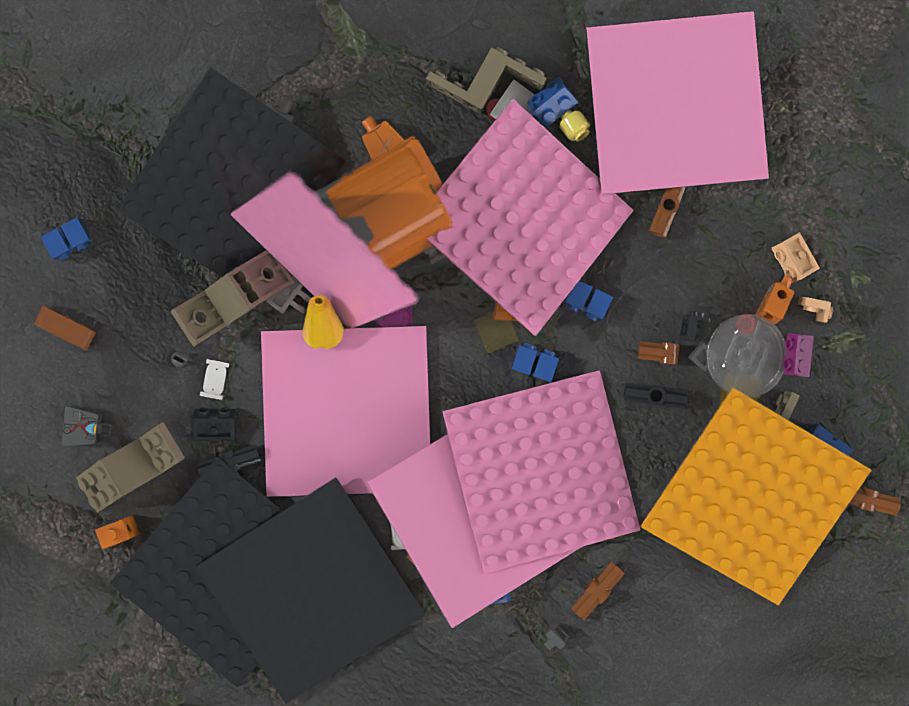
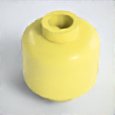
M569 110L561 116L562 121L559 127L570 141L576 140L579 142L587 137L590 132V123L580 111L572 112Z

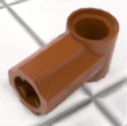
M640 341L637 359L678 365L680 344Z

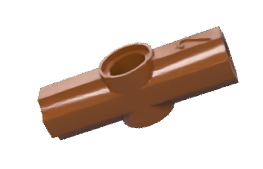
M686 186L665 189L650 226V233L666 238ZM664 202H671L674 207L673 210H666L663 205Z
M861 487L849 504L856 505V507L873 512L876 510L897 516L901 506V499Z
M611 561L598 577L590 581L584 589V593L573 604L571 609L580 618L585 620L598 604H602L612 592L611 589L625 573Z

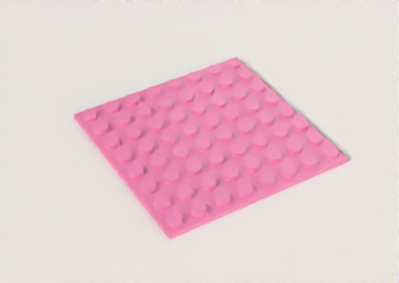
M754 11L586 28L601 194L769 179Z
M512 99L437 191L453 221V228L439 231L435 236L427 239L536 336L634 210L616 193L601 194L600 179L520 104Z
M291 173L230 214L314 296H326L330 300L340 321L348 329L401 309L418 300L414 295V291L404 285L399 280L398 275L383 264L380 257L372 254L367 249V245L362 240L357 239L351 233V229L346 224L341 223L335 217V213L330 208L325 207L319 201L318 196L303 185L299 177Z
M426 326L344 329L342 341L337 346L325 350V348H318L317 350L308 346L303 339L302 330L261 331L267 497L308 495L337 477L347 494L372 493L367 484L368 481L430 445Z
M600 370L442 411L484 574L640 530Z
M448 434L367 482L451 628L579 549L575 548L484 574Z

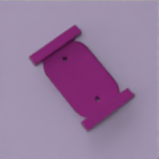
M407 306L408 310L401 308L386 314L387 316L376 322V328L413 326L412 306Z

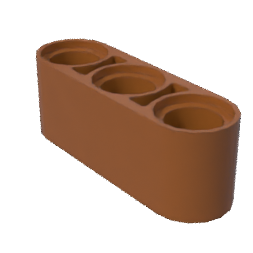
M45 305L42 306L33 323L84 350H88L96 334L95 330Z

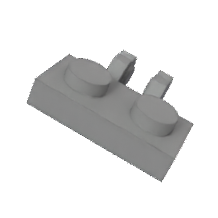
M288 271L294 283L268 298L266 302L282 314L289 305L304 314L306 311L304 307L293 300L297 294L306 302H309L311 297L301 291L303 285Z

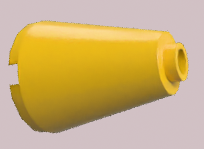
M316 295L310 299L302 330L303 339L313 349L325 348V350L337 346L342 341L344 328L330 300L324 295Z

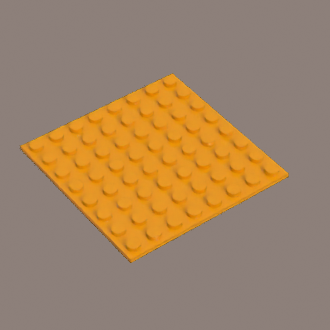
M732 388L642 523L641 528L779 606L863 484L871 469L737 389Z

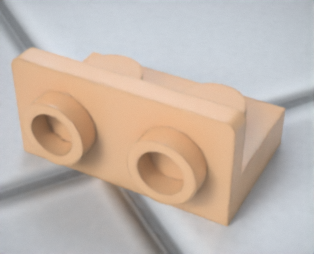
M800 232L772 247L775 258L779 261L785 276L793 280L792 283L820 269Z
M799 296L798 305H803L802 310L817 312L815 321L827 323L828 319H831L833 307H830L831 302Z

